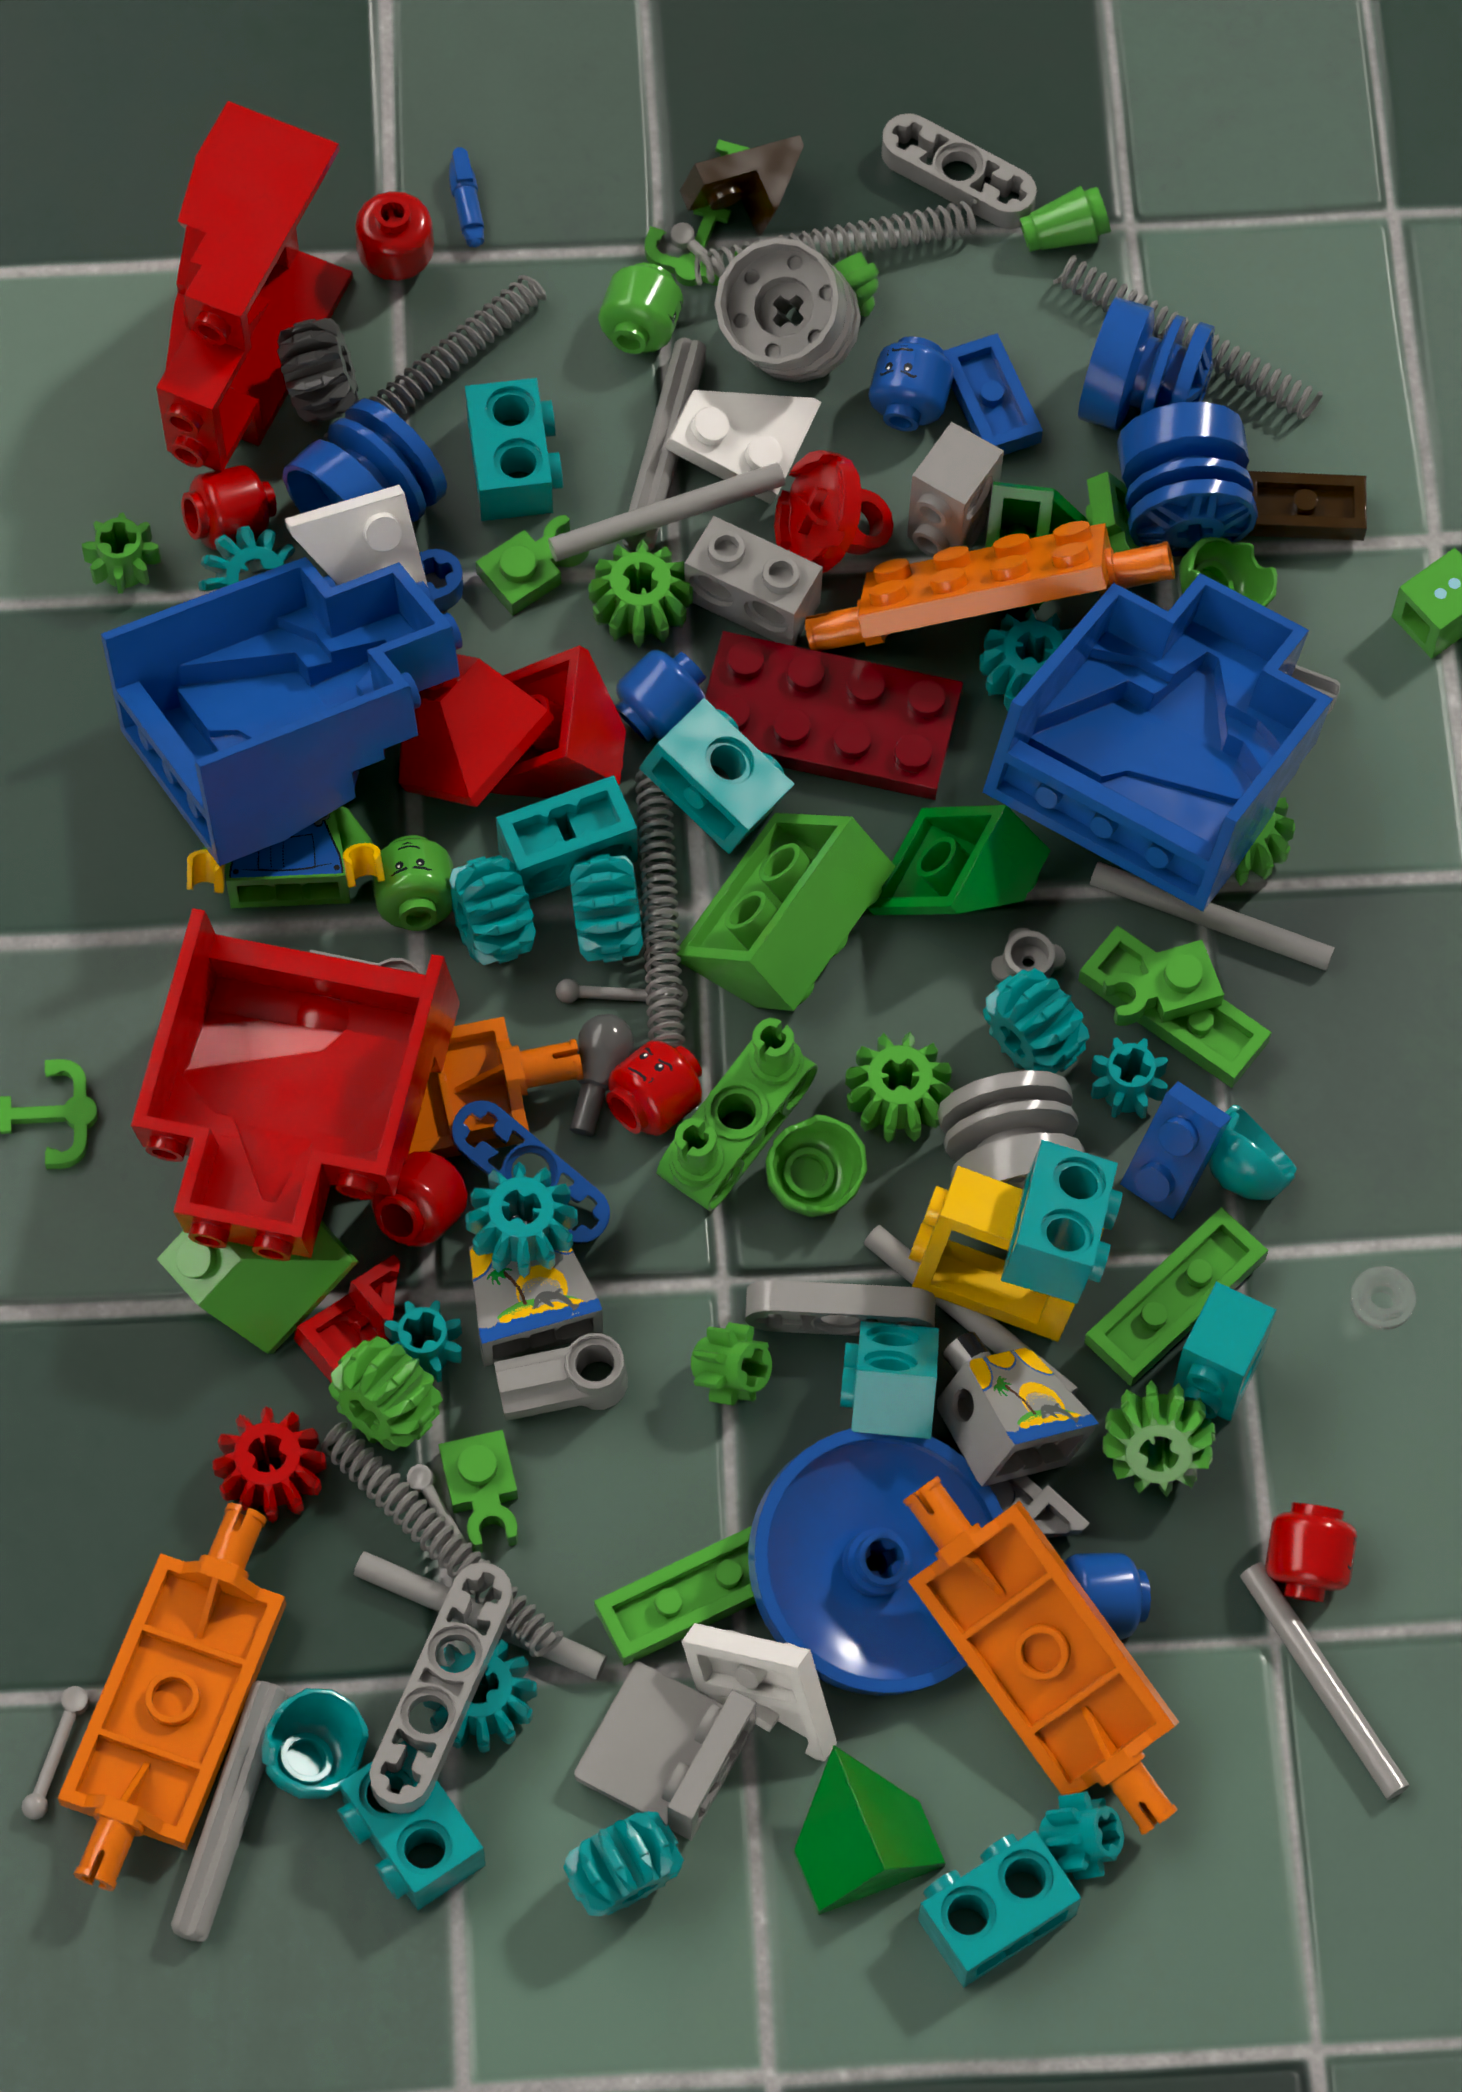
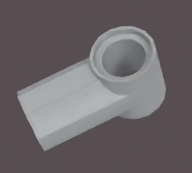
M589 1333L581 1336L569 1347L494 1362L506 1421L577 1406H584L592 1410H605L615 1406L624 1397L628 1387V1376L622 1350L615 1340L601 1333ZM594 1362H604L613 1368L612 1373L601 1381L591 1382L580 1376L582 1370Z

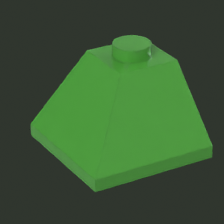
M322 1220L311 1258L291 1254L289 1261L271 1260L255 1254L252 1251V1246L228 1242L226 1248L207 1247L188 1238L189 1233L184 1231L157 1258L160 1264L199 1307L267 1354H273L296 1330L297 1326L311 1314L359 1262Z

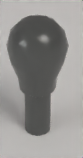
M601 1014L592 1017L582 1026L578 1034L577 1053L580 1054L584 1078L577 1080L581 1084L570 1131L583 1136L592 1137L595 1135L605 1093L609 1091V1074L617 1065L631 1055L634 1048V1036L631 1028L623 1019L612 1014Z

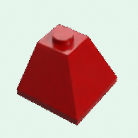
M578 645L503 675L549 709L555 719L490 793L551 798L613 775L618 785H620L626 728L589 650Z
M457 654L460 676L419 691L421 706L414 709L418 736L401 742L399 784L406 792L477 807L555 718L549 709L481 659Z

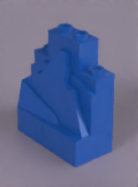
M303 557L101 633L121 732L219 866L285 841L356 798L354 789L359 770L384 760L385 748L418 736L414 709L421 706L419 691L460 676L456 650L462 648V637L455 619L450 613L442 614L434 604L427 585L423 581L415 582L399 562L336 586L331 576L326 575L322 577L308 558Z
M1202 573L1196 577L1169 611L1113 583L1011 701L982 792L1203 912L1234 873L1273 816L1281 792L1295 776L1300 763L1316 744L1333 698L1291 677L1309 630Z

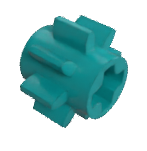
M1116 1037L1113 1038L1109 1058L1102 1055H1094L1091 1072L1101 1078H1098L1093 1083L1091 1097L1092 1099L1105 1098L1106 1102L1112 1107L1111 1117L1116 1118L1121 1112H1136L1141 1119L1146 1118L1149 1098L1162 1101L1167 1093L1168 1084L1158 1078L1166 1073L1168 1059L1167 1057L1154 1058L1153 1054L1147 1049L1148 1039L1143 1038L1138 1044H1123ZM1127 1074L1135 1075L1131 1083L1123 1081Z
M435 1300L430 1305V1308H415L410 1301H406L405 1314L399 1323L396 1321H385L384 1323L385 1336L402 1345L406 1354L411 1358H419V1365L422 1369L433 1375L438 1383L442 1381V1368L446 1365L447 1361L461 1363L463 1359L462 1347L451 1341L462 1334L461 1321L458 1318L445 1322L441 1315L440 1301ZM425 1335L434 1337V1341L426 1340L422 1348L413 1347L412 1342L421 1343Z
M1088 1791L1058 1796L1059 1809L1046 1811L1045 1817L1040 1823L1039 1837L1063 1872H1072L1075 1880L1104 1876L1103 1862L1116 1861L1117 1855L1121 1852L1124 1843V1829L1118 1813L1112 1807L1106 1806L1104 1798L1091 1800Z

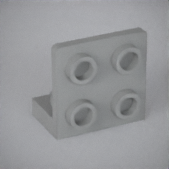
M637 1662L633 1665L574 1772L577 1782L635 1812H658L665 1825H669L673 1832L692 1841L755 1726L756 1701L732 1690L723 1705L641 1662Z

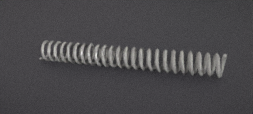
M972 199L969 204L961 201L957 207L953 203H949L946 209L938 205L935 211L927 207L924 213L917 209L912 215L904 212L901 218L897 214H893L890 219L881 216L878 222L870 218L867 224L859 220L856 226L848 222L844 228L837 224L833 230L829 227H824L822 232L813 229L810 235L802 231L799 237L794 233H790L787 239L803 242L805 237L809 247L816 250L814 238L817 235L820 241L821 254L829 260L826 244V233H828L831 238L833 256L836 260H839L841 254L837 241L838 230L843 238V249L846 257L852 255V248L848 237L849 228L854 235L856 253L862 252L863 254L860 226L865 231L867 250L873 254L875 246L871 234L872 224L875 226L878 247L884 252L886 242L882 225L885 222L888 228L890 247L895 250L897 238L893 228L894 220L899 225L901 244L904 247H907L909 244L905 227V219L907 217L910 222L912 241L915 245H918L920 242L919 230L916 224L918 215L922 221L923 238L929 243L931 241V231L927 218L928 213H930L933 218L935 238L941 241L943 237L939 221V212L941 211L944 216L946 235L952 239L954 229L950 218V211L953 209L957 232L963 237L965 225L961 215L962 207L967 212L969 232L974 235L976 232V222L972 210L977 200ZM779 235V237H778V238H784V239H786V238H785L784 236H782V235ZM744 242L742 247L733 244L730 250L722 246L719 252L714 248H710L707 254L699 250L695 256L694 263L697 284L701 286L703 283L700 271L701 256L706 265L708 282L713 284L715 276L712 268V254L717 261L720 278L725 271L723 264L724 252L730 263L732 258L735 257V250L739 254L751 244Z
M1076 255L1070 257L1063 273L1053 280V283L1061 282L1062 288L1064 290L1071 288L1073 295L1082 294L1084 301L1092 299L1094 307L1102 304L1103 311L1107 312L1110 305L1107 306V302L1117 285V278L1111 279L1104 295L1097 301L1098 292L1107 279V273L1104 272L1099 276L1094 289L1086 295L1088 286L1097 273V268L1095 266L1090 269L1083 285L1076 290L1078 280L1083 275L1087 263L1086 261L1081 262L1073 279L1066 284L1067 277L1077 261ZM1127 283L1121 285L1115 297L1123 298L1128 289ZM1137 289L1131 291L1127 300L1135 301L1138 295ZM1147 294L1141 297L1138 302L1139 304L1146 305L1148 301ZM1157 300L1153 301L1149 306L1154 308V312L1158 307ZM1164 306L1154 322L1153 337L1162 339L1168 326L1178 315V312H1173L1164 330L1158 334L1160 324L1168 313V307ZM1186 317L1185 329L1189 323L1188 317ZM1198 323L1192 325L1186 339L1182 342L1183 346H1189ZM1219 334L1214 335L1212 351L1220 339ZM1229 340L1223 342L1218 354L1212 360L1216 374L1224 372L1227 380L1235 377L1237 386L1245 383L1246 390L1251 391L1255 389L1257 397L1266 394L1268 403L1276 400L1277 407L1282 408L1286 406L1288 414L1297 411L1299 420L1308 417L1323 396L1322 391L1317 393L1311 405L1302 414L1305 402L1312 392V386L1310 385L1306 387L1302 397L1292 408L1294 398L1302 385L1301 380L1296 381L1290 394L1281 402L1284 391L1292 379L1291 374L1285 376L1280 388L1271 397L1273 387L1281 375L1280 368L1275 370L1269 383L1261 391L1264 378L1271 368L1270 362L1264 365L1259 377L1250 385L1253 374L1261 362L1260 357L1254 359L1249 371L1240 380L1242 370L1250 358L1249 351L1244 353L1238 366L1230 374L1232 364L1240 352L1239 345L1233 348L1228 360L1219 369L1222 357L1230 345Z
M519 275L517 282L509 284V290H501L500 297L494 296L491 299V304L486 303L483 305V311H475L474 318H467L465 325H458L456 332H449L448 339H440L439 347L432 346L430 354L424 353L421 356V361H414L412 368L404 369V375H396L395 382H388L386 390L379 389L377 397L372 396L369 399L381 403L393 412H395V409L398 413L406 415V407L403 402L409 407H415V400L412 395L419 400H424V393L421 388L428 393H432L433 386L430 381L435 385L441 386L442 380L439 374L444 378L450 379L448 367L453 371L459 372V364L456 359L462 364H468V357L465 352L471 357H476L477 351L474 345L478 349L485 350L486 344L484 340L494 343L493 333L502 336L503 329L501 325L511 329L512 322L510 318L513 321L520 322L518 310L522 314L528 315V305L537 307V298L546 300L545 290L530 276ZM523 280L528 281L530 290L522 284ZM514 287L518 288L522 297L513 291ZM505 294H509L513 304L505 299ZM497 301L501 302L504 311L496 306ZM488 308L492 309L496 319L487 312ZM480 315L484 317L488 327L478 319ZM470 323H475L480 335L470 327ZM461 330H466L471 342L461 334ZM453 337H457L463 350L452 341ZM444 344L449 345L452 354L444 349ZM435 351L440 352V355L446 363V365L443 363V361H441L438 357L435 356ZM427 358L431 359L437 372L426 363ZM418 365L422 366L429 380L420 371H418ZM409 373L414 374V377L420 385V387L412 379L409 378ZM400 380L405 381V384L409 391L412 393V395L403 386L400 385ZM391 387L396 388L403 402L391 392ZM382 394L387 395L394 409L382 399ZM325 433L324 441L329 442L327 438L328 433Z
M640 770L635 776L637 783L635 789L638 794L636 803L639 805L637 808V815L639 816L637 825L640 827L638 830L640 838L638 846L641 849L639 852L641 860L639 868L642 871L640 875L642 882L640 889L643 893L641 903L644 905L641 909L644 915L642 925L645 927L643 930L645 938L643 947L646 949L644 959L647 961L644 968L647 972L645 981L648 983L645 988L648 994L646 1004L649 1006L646 1011L649 1017L647 1026L650 1029L648 1038L653 1041L679 1039L671 1042L663 1041L672 1047H677L684 1043L686 1039L680 1034L685 1029V1026L679 1023L684 1018V1014L679 1012L684 1003L678 1000L683 996V992L678 989L683 982L677 977L682 973V969L677 966L681 962V958L676 955L681 950V947L676 944L680 939V935L675 933L680 926L674 921L679 917V913L674 910L678 906V902L673 899L678 894V891L673 888L677 883V879L672 877L677 872L676 868L672 866L676 861V857L671 855L675 850V846L671 844L675 839V835L670 833L674 828V824L670 822L674 814L669 811L673 806V802L669 800L667 795H647L663 791L657 785L646 784L652 782L648 777L641 781V776L644 773ZM653 803H666V804H667L666 806H663V807H651V806H647V805H650V804H653ZM654 814H666V815H668V816L663 817V818H652V817H648V816L654 815ZM654 825H667V826H668L667 828H663V829H652V828H648V827H651V826H654ZM655 836H667V837H669V838L664 839V840H653V839H649V838L655 837ZM656 847L669 848L668 850L664 851L649 850ZM657 858L670 859L669 861L665 862L650 861ZM658 869H668V870H670L669 872H666V873H654V872H651V871L658 870ZM659 880H668V881H671L670 883H667V884H655V883H652V882L659 881ZM661 891L672 892L671 894H668V895H655V894H653V893H655V892H661ZM672 903L669 906H655L654 904ZM659 914H672V915H673V916H670V917H655V915H659ZM660 925H672V926H673V927H671V928H666V929L655 928L656 926H660ZM662 936H671V937H674V938L668 939V940L655 939V938H657V937H662ZM664 947L675 948V949L670 950V951H659V950H656V949L664 948ZM661 959H674V960H675V961H672V962H658V960H661ZM664 970L676 971L673 973H658L659 971ZM666 981L676 982L675 984L670 985L658 984ZM676 993L673 996H661L659 994ZM666 1004L678 1005L675 1007H660L661 1005ZM664 1016H678L671 1019L660 1018ZM667 1027H677V1028H678V1029H675V1030H662V1028H667Z
M340 1422L329 1431L321 1443L322 1452L325 1456H331V1462L334 1465H340L342 1473H349V1480L358 1482V1489L367 1490V1497L375 1499L376 1506L384 1508L385 1515L393 1516L394 1523L402 1525L403 1532L411 1534L413 1542H420L421 1550L429 1551V1557L432 1560H438V1566L441 1569L447 1568L449 1577H456L462 1569L480 1561V1551L469 1555L472 1550L471 1542L461 1545L463 1534H456L451 1537L454 1533L453 1525L445 1526L442 1529L445 1524V1517L441 1516L434 1519L436 1508H429L424 1511L427 1507V1500L421 1499L416 1502L418 1499L417 1490L407 1493L409 1482H402L398 1485L400 1474L394 1473L390 1475L391 1465H384L380 1468L383 1457L376 1456L372 1458L374 1448L370 1447L363 1450L365 1440L358 1439L354 1441L356 1431L346 1432L347 1422ZM336 1442L332 1451H329L327 1447ZM345 1451L342 1458L338 1460L336 1455ZM353 1460L350 1468H346L345 1463ZM362 1467H364V1468L361 1470L359 1476L356 1477V1476L354 1475V1472H356V1471H358L359 1469H361ZM371 1477L368 1485H364L363 1480ZM381 1484L377 1493L373 1494L372 1489ZM389 1494L386 1502H381V1497ZM400 1500V1502L397 1504L395 1510H394V1511H391V1510L389 1509L390 1506L394 1505L395 1503H397V1502ZM408 1510L404 1519L400 1520L398 1516ZM419 1517L413 1527L409 1529L407 1527L408 1523ZM427 1526V1528L424 1530L422 1536H421V1537H417V1536H416L417 1532L420 1531V1530H422L423 1528H425V1527ZM436 1535L431 1545L427 1546L425 1542ZM446 1542L440 1554L436 1555L434 1553L435 1549L439 1548ZM455 1551L449 1562L444 1563V1558H446ZM484 1560L482 1562L490 1563V1560ZM463 1561L457 1572L452 1571L454 1566ZM484 1582L479 1591L470 1589L466 1591L469 1595H474L477 1604L483 1603L484 1605L486 1602L495 1599L493 1586L485 1598H480V1593L488 1589L492 1585L490 1583ZM516 1586L512 1587L513 1599L517 1595L518 1587ZM521 1595L513 1601L511 1614L508 1619L524 1607L527 1601L526 1595ZM535 1604L527 1605L517 1615L513 1624L508 1625L506 1623L504 1630H511V1637L513 1639H520V1646L522 1648H529V1654L532 1657L547 1654L563 1639V1631H556V1638L549 1645L537 1652L534 1650L535 1646L544 1641L554 1629V1622H547L536 1632L531 1642L527 1643L525 1641L527 1636L535 1632L545 1620V1613L536 1614L524 1627L522 1633H516L517 1628L526 1623L535 1613Z

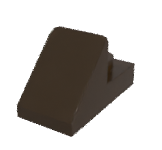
M800 135L695 163L679 190L688 211L710 206L712 210H721L732 206L742 199L758 236H761L778 209L804 147Z

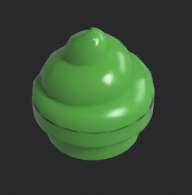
M859 252L833 266L843 274L856 293L860 315L868 317L875 305L873 295L878 289L877 276L879 271L874 262L868 264L862 252Z

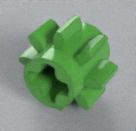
M120 512L117 518L107 520L104 523L95 521L93 523L95 542L88 541L82 543L84 561L92 564L90 571L93 583L99 584L106 580L117 588L118 593H123L125 588L135 586L139 582L148 585L150 581L147 564L161 562L159 546L151 542L150 524L146 521L137 526L133 521L126 519L124 512Z
M728 1322L725 1329L709 1326L707 1328V1336L703 1337L695 1345L691 1356V1370L695 1377L693 1382L695 1386L710 1388V1402L734 1406L738 1399L754 1401L756 1399V1392L767 1384L772 1371V1359L768 1351L769 1345L768 1342L752 1340L754 1336L753 1326Z

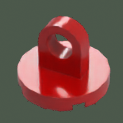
M818 450L809 452L793 466L789 476L795 477L790 491L782 490L776 504L774 531L777 546L822 566V573L837 565L845 553L865 555L887 544L892 536L894 527L892 513L887 503L878 494L861 488L860 476L852 460L838 453ZM861 512L869 522V536L863 534L858 529Z

